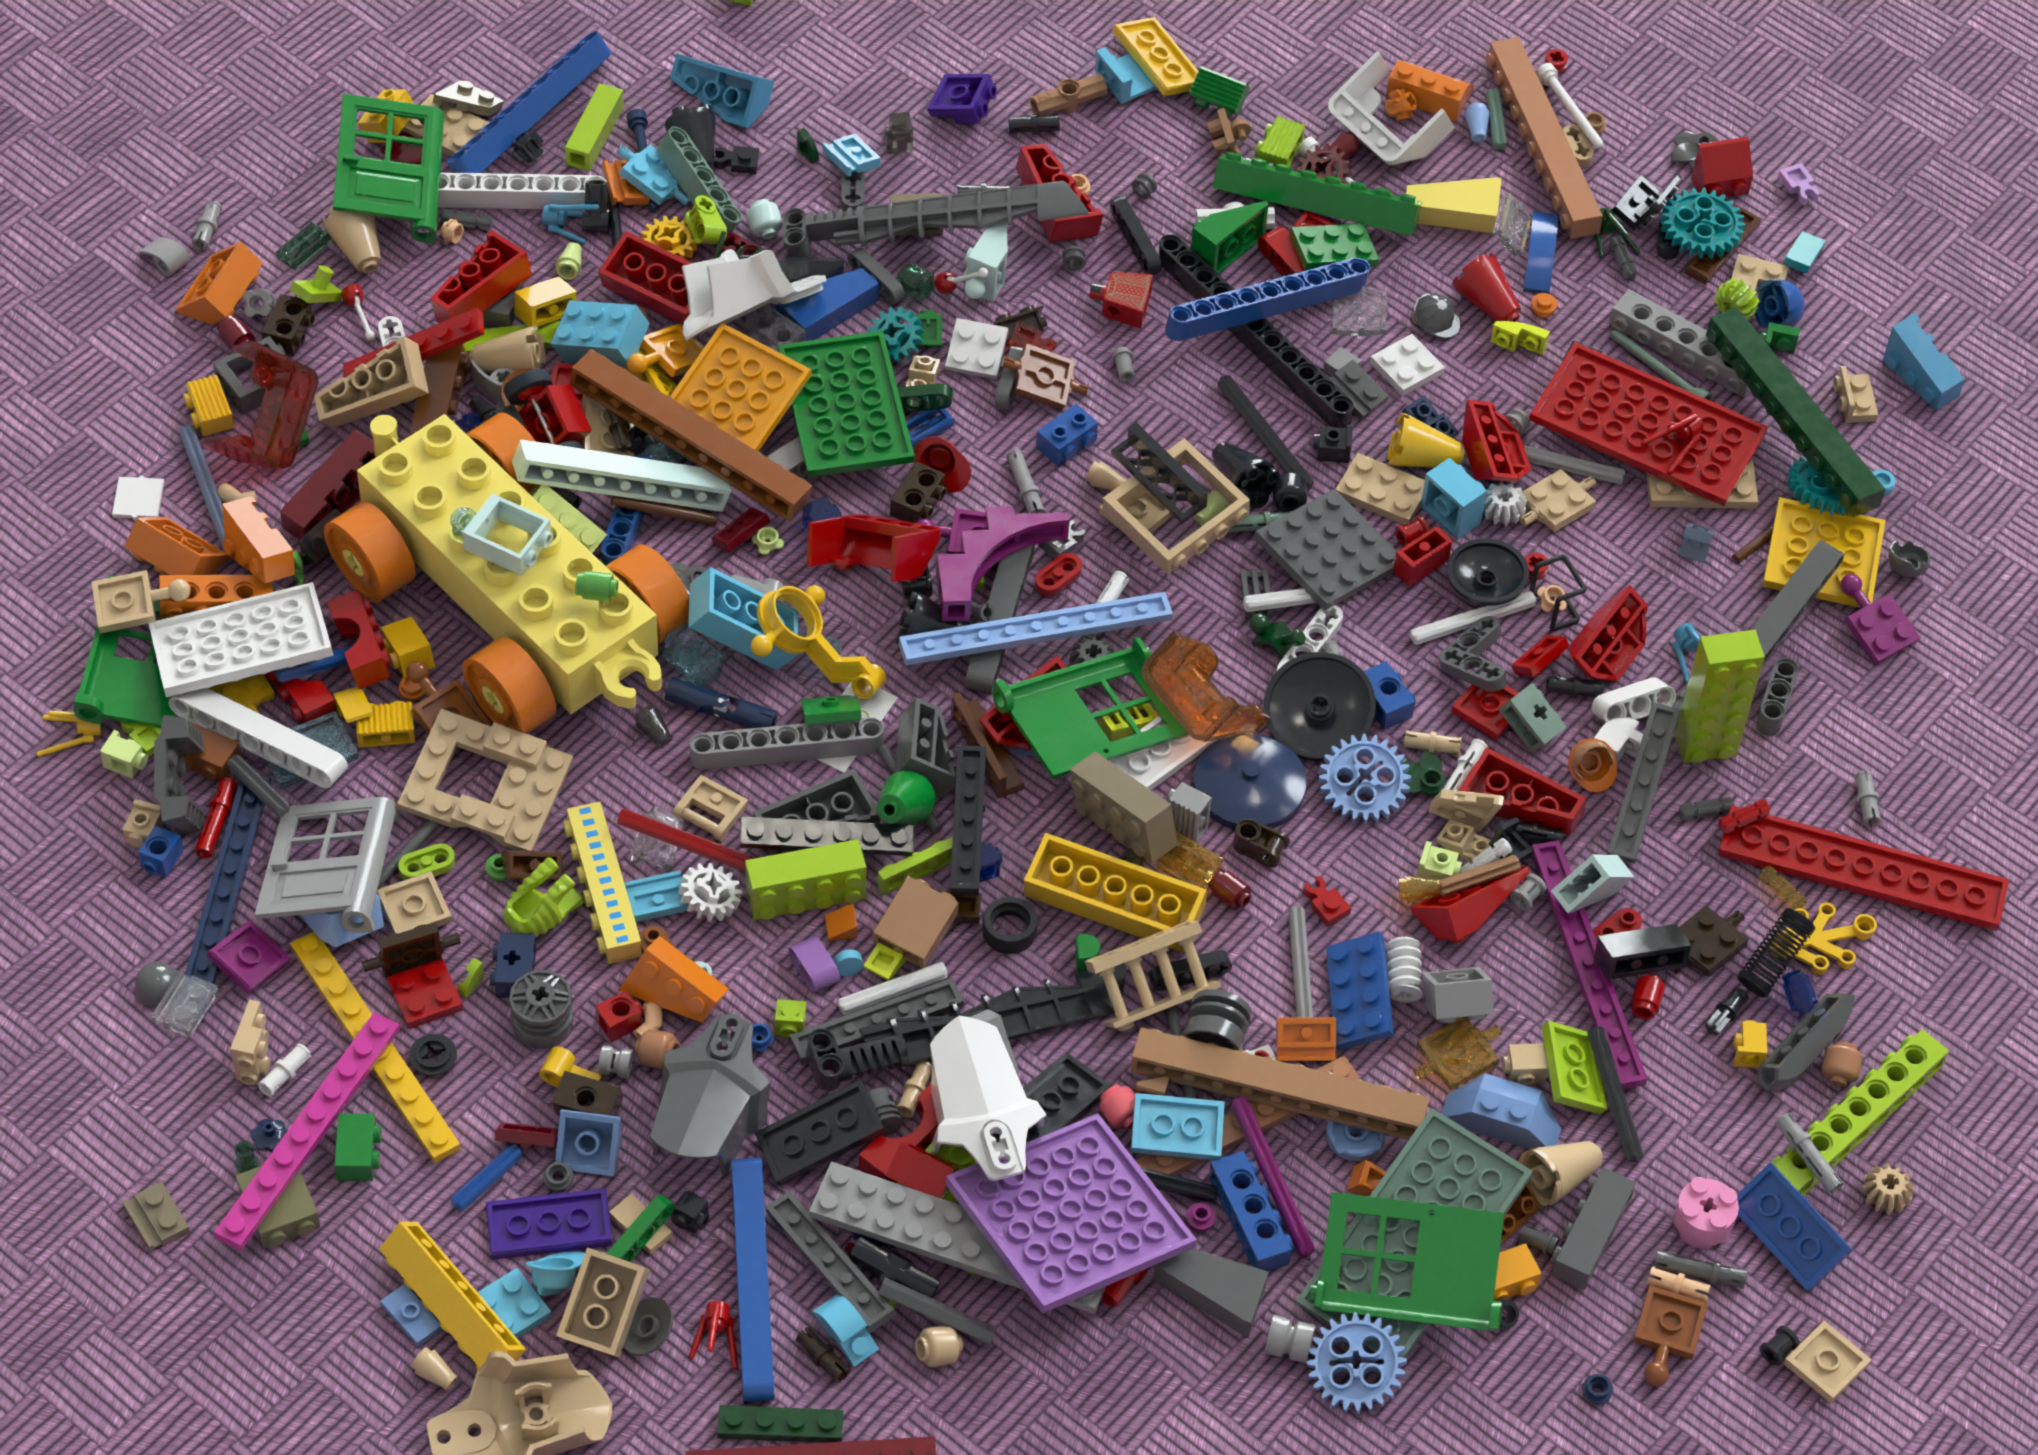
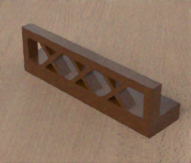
M960 692L952 695L951 715L968 746L986 747L985 777L997 798L999 799L1023 790L1024 782L1003 745L995 743L978 720L984 714V711L978 700L975 699L965 703Z

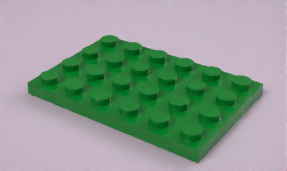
M883 331L778 345L779 353L810 368L812 371L811 377L791 404L808 478L914 463L915 455Z

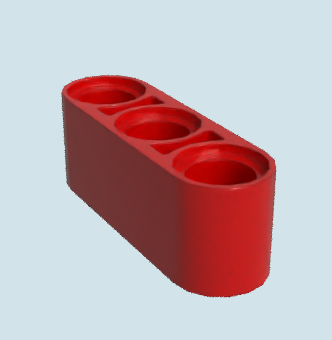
M1280 226L1258 237L1257 244L1261 253L1283 277L1305 271L1289 236V232L1284 227Z

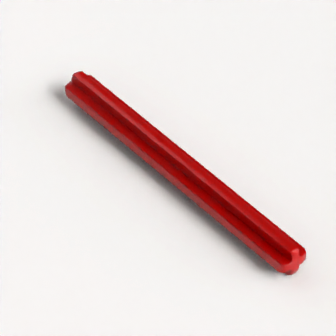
M622 809L617 819L618 825L746 872L745 860L755 859L752 856L627 809Z

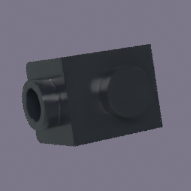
M1517 817L1508 822L1503 820L1494 828V836L1489 845L1493 848L1495 847L1494 843L1504 838L1512 847V852L1505 857L1515 855L1519 862L1522 863L1531 857L1534 850L1515 832L1520 823Z

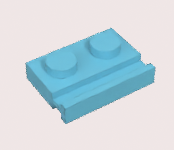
M856 134L833 140L831 145L823 143V153L847 176H851L853 171L857 173L868 172L881 166V158Z
M680 870L624 882L635 922L687 911L689 904H681L680 901L683 895L678 894L682 879Z

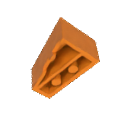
M252 496L222 504L225 531L223 548L228 556L264 583L295 575L293 549L277 528L271 529L265 522L268 521V516L265 512L259 513L255 509L256 501Z

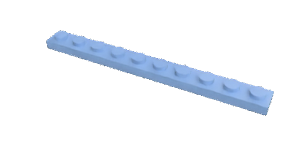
M1160 592L899 637V647L907 666L1172 620L1173 612L1166 593Z

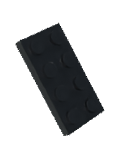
M1065 1052L1023 1087L1026 1098L1037 1101L1046 1113L1044 1127L1037 1128L1033 1125L1029 1128L1026 1143L1076 1122L1100 1101L1101 1095L1111 1087V1084L1068 1052Z
M860 1079L755 1132V1136L776 1183L781 1186L886 1133V1130L865 1084Z

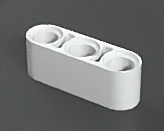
M1655 677L1597 696L1592 703V712L1605 723L1616 718L1636 720L1650 714L1653 702L1672 706L1676 700V693L1672 687Z

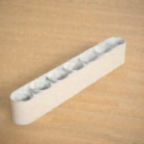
M441 173L438 207L544 209L545 205L550 204L581 205L585 204V182L590 180H606L597 175Z
M208 688L186 692L182 695H174L169 700V707L177 716L186 718L187 721L233 739L239 742L241 748L320 787H331L348 767L347 761L338 752Z

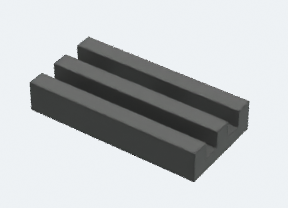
M1268 568L1262 569V572H1257V569H1251V572H1246V569L1240 570L1243 601L1245 596H1249L1247 580H1252L1254 595L1260 594L1258 579H1262L1264 593H1271ZM1244 609L1245 619H1250L1255 614H1263L1267 618H1272L1273 609L1256 612H1246Z

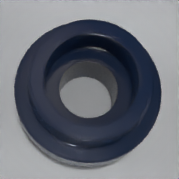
M1594 1374L1585 1379L1582 1393L1589 1402L1604 1404L1612 1397L1613 1385L1606 1376ZM1599 1388L1602 1393H1596L1592 1389Z

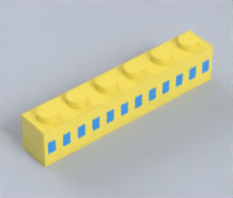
M601 802L568 808V820L563 821L566 837H572L573 843L570 844L573 861H579L580 866L576 867L579 883H585L586 890H583L586 907H592L593 913L590 914L593 931L598 930L600 937L596 938L600 955L605 954L608 964L639 958L642 956L641 939Z

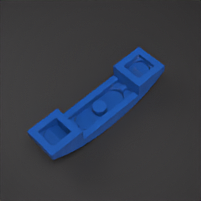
M1537 211L1532 213L1523 291L1548 294L1550 292L1558 229V214Z

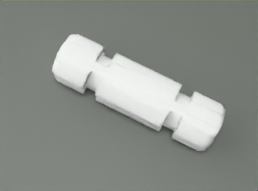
M1501 838L1493 844L1495 847L1492 848L1490 846L1472 859L1473 863H1466L1461 867L1460 871L1464 872L1499 860L1500 856L1504 858L1512 852V847L1507 840Z

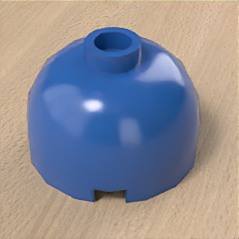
M1774 279L1765 281L1758 287L1756 292H1760L1758 295L1760 302L1755 317L1762 328H1768L1769 322L1794 327L1801 320L1804 314L1805 303L1801 290L1795 284L1786 280Z

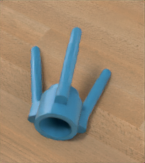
M545 205L542 213V224L548 226V232L558 233L573 241L585 244L586 241L559 227L566 224L567 216L582 217L583 211L578 210H597L599 205Z
M1691 623L1682 624L1674 631L1673 636L1676 641L1672 643L1677 653L1686 684L1689 680V673L1682 650L1687 652L1695 651L1700 640L1699 634Z

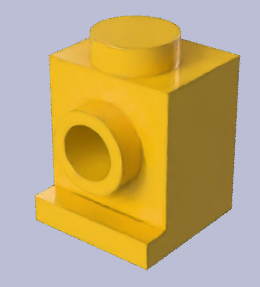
M1752 1020L1741 1022L1740 1032H1735L1734 1050H1736L1733 1066L1759 1068L1765 1061L1767 1056L1766 1023H1757Z

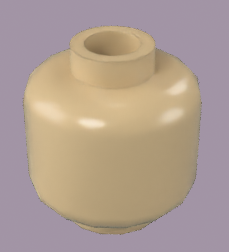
M947 1325L925 1328L915 1341L916 1354L918 1359L923 1361L928 1367L954 1364L963 1350V1340L959 1333L956 1334L955 1330Z

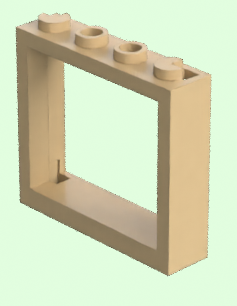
M1185 438L1167 450V452L1181 466L1188 463L1216 491L1222 494L1231 505L1171 550H1168L1125 509L1148 492L1134 476L1103 497V513L1167 575L1179 566L1181 568L1184 567L1191 557L1195 554L1203 553L1210 543L1216 539L1223 538L1230 528L1236 524L1243 523V519L1249 515L1250 499ZM1146 466L1140 470L1143 475L1156 476V470L1152 466Z

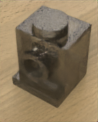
M909 112L889 114V124L884 125L885 132H883L887 154L912 152L913 127Z

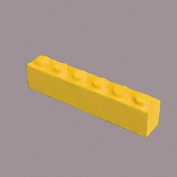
M399 1222L379 1250L386 1257L387 1264L396 1269L404 1278L405 1285L415 1291L421 1298L422 1305L438 1318L442 1329L454 1337L458 1342L459 1349L469 1355L476 1363V1369L479 1370L486 1362L488 1354L493 1351L507 1353L515 1361H518L526 1348L418 1222Z

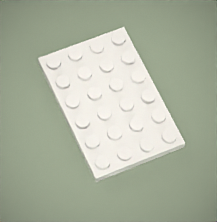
M313 582L149 623L166 697L182 695L186 692L210 688L214 685L238 681L242 678L266 674L270 671L286 667L290 668L298 664L314 660L318 661L333 656Z

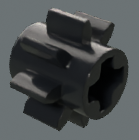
M525 131L512 142L515 146L512 154L519 162L527 160L528 163H532L544 152L541 148L544 141L537 132L532 135Z

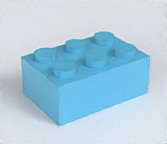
M569 300L552 339L551 346L561 359L567 363H577L592 349L616 365L627 367L628 358L638 352L650 323L637 305Z

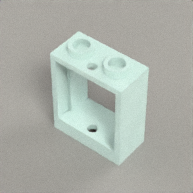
M493 493L462 532L464 550L521 576L528 567L534 566L538 554L543 548L549 546L553 537L550 519ZM499 520L533 535L520 554L485 539Z

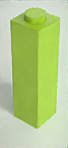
M599 83L565 146L566 165L591 171L624 108L622 89Z

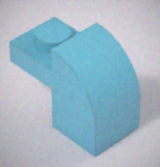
M836 1294L812 1311L826 1335L837 1342L851 1366L855 1367L879 1350L866 1329V1322L845 1297Z

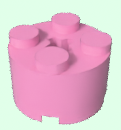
M1703 1177L1694 1178L1681 1191L1673 1216L1674 1226L1679 1231V1236L1682 1240L1693 1247L1701 1249L1712 1248L1713 1245L1726 1242L1732 1233L1738 1215L1737 1193L1734 1189L1719 1181Z

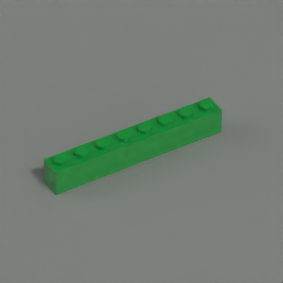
M1227 152V155L1223 154L1218 158L1212 188L1410 236L1416 231L1422 202L1416 201V197L1413 195H1391V191L1384 188H1376V190L1366 189V185L1359 182H1351V185L1341 183V179L1334 176H1326V179L1316 177V173L1309 170H1301V173L1291 171L1292 167L1284 164H1276V167L1266 165L1267 161L1259 158H1252L1251 161L1241 159L1242 155L1234 152Z

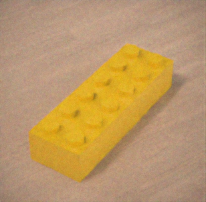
M1045 833L1024 879V896L1141 938L1148 937L1189 920L1199 921L1206 906V889ZM1178 942L1168 945L1169 948L1184 953L1182 945H1179Z

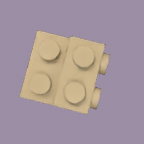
M250 999L230 1050L236 1080L247 1085H254L261 1081L263 1074L266 1075L268 1073L271 1058L267 1055L269 1031L265 1029L266 1015L262 1012L261 1002Z

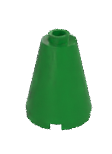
M909 770L894 773L886 779L881 787L877 803V813L887 823L913 825V827L920 825L932 814L936 800L934 788L929 780L921 774L919 775Z

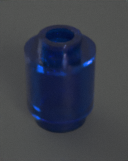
M1804 969L1795 970L1782 976L1784 982L1782 988L1791 1011H1798L1799 1014L1810 1012L1814 1005L1819 1002L1810 976L1805 974Z

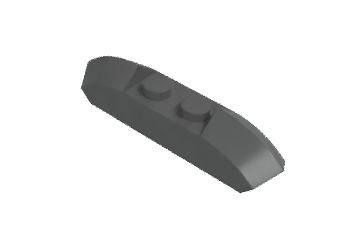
M1829 993L1824 995L1759 1066L1758 1080L1766 1091L1785 1089L1802 1077L1807 1067L1811 1066L1815 1062L1816 1057L1825 1048L1830 1046L1833 1039H1836L1842 1032L1852 1012L1855 995Z

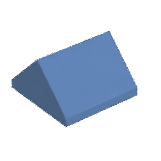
M561 1109L555 1162H562L575 1172L614 1176L622 1142L621 1117Z

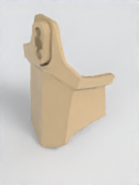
M493 1351L488 1354L486 1362L477 1370L470 1396L447 1412L428 1421L427 1432L432 1455L558 1454L602 1441L610 1424L612 1402L594 1376L587 1370H577L570 1361L568 1353L515 1361L507 1353ZM473 1428L480 1431V1435L477 1437H472L468 1433ZM441 1435H447L448 1437H451L450 1440L444 1444L438 1441V1438Z

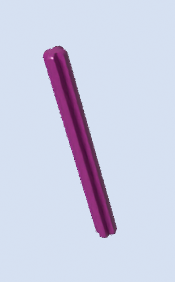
M1245 1096L1234 1099L1231 1107L1298 1255L1302 1258L1314 1253L1315 1247L1252 1108Z

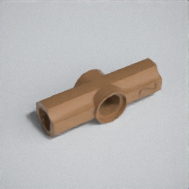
M1096 74L1078 81L1068 78L1060 81L1058 88L1031 96L1030 105L1036 117L1045 116L1060 110L1070 113L1076 111L1080 103L1107 95L1108 88L1102 74Z

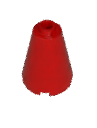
M1490 252L1489 257L1486 254L1477 257L1462 269L1464 275L1460 279L1457 276L1454 278L1452 287L1455 291L1493 320L1516 322L1519 319L1521 307L1493 253Z

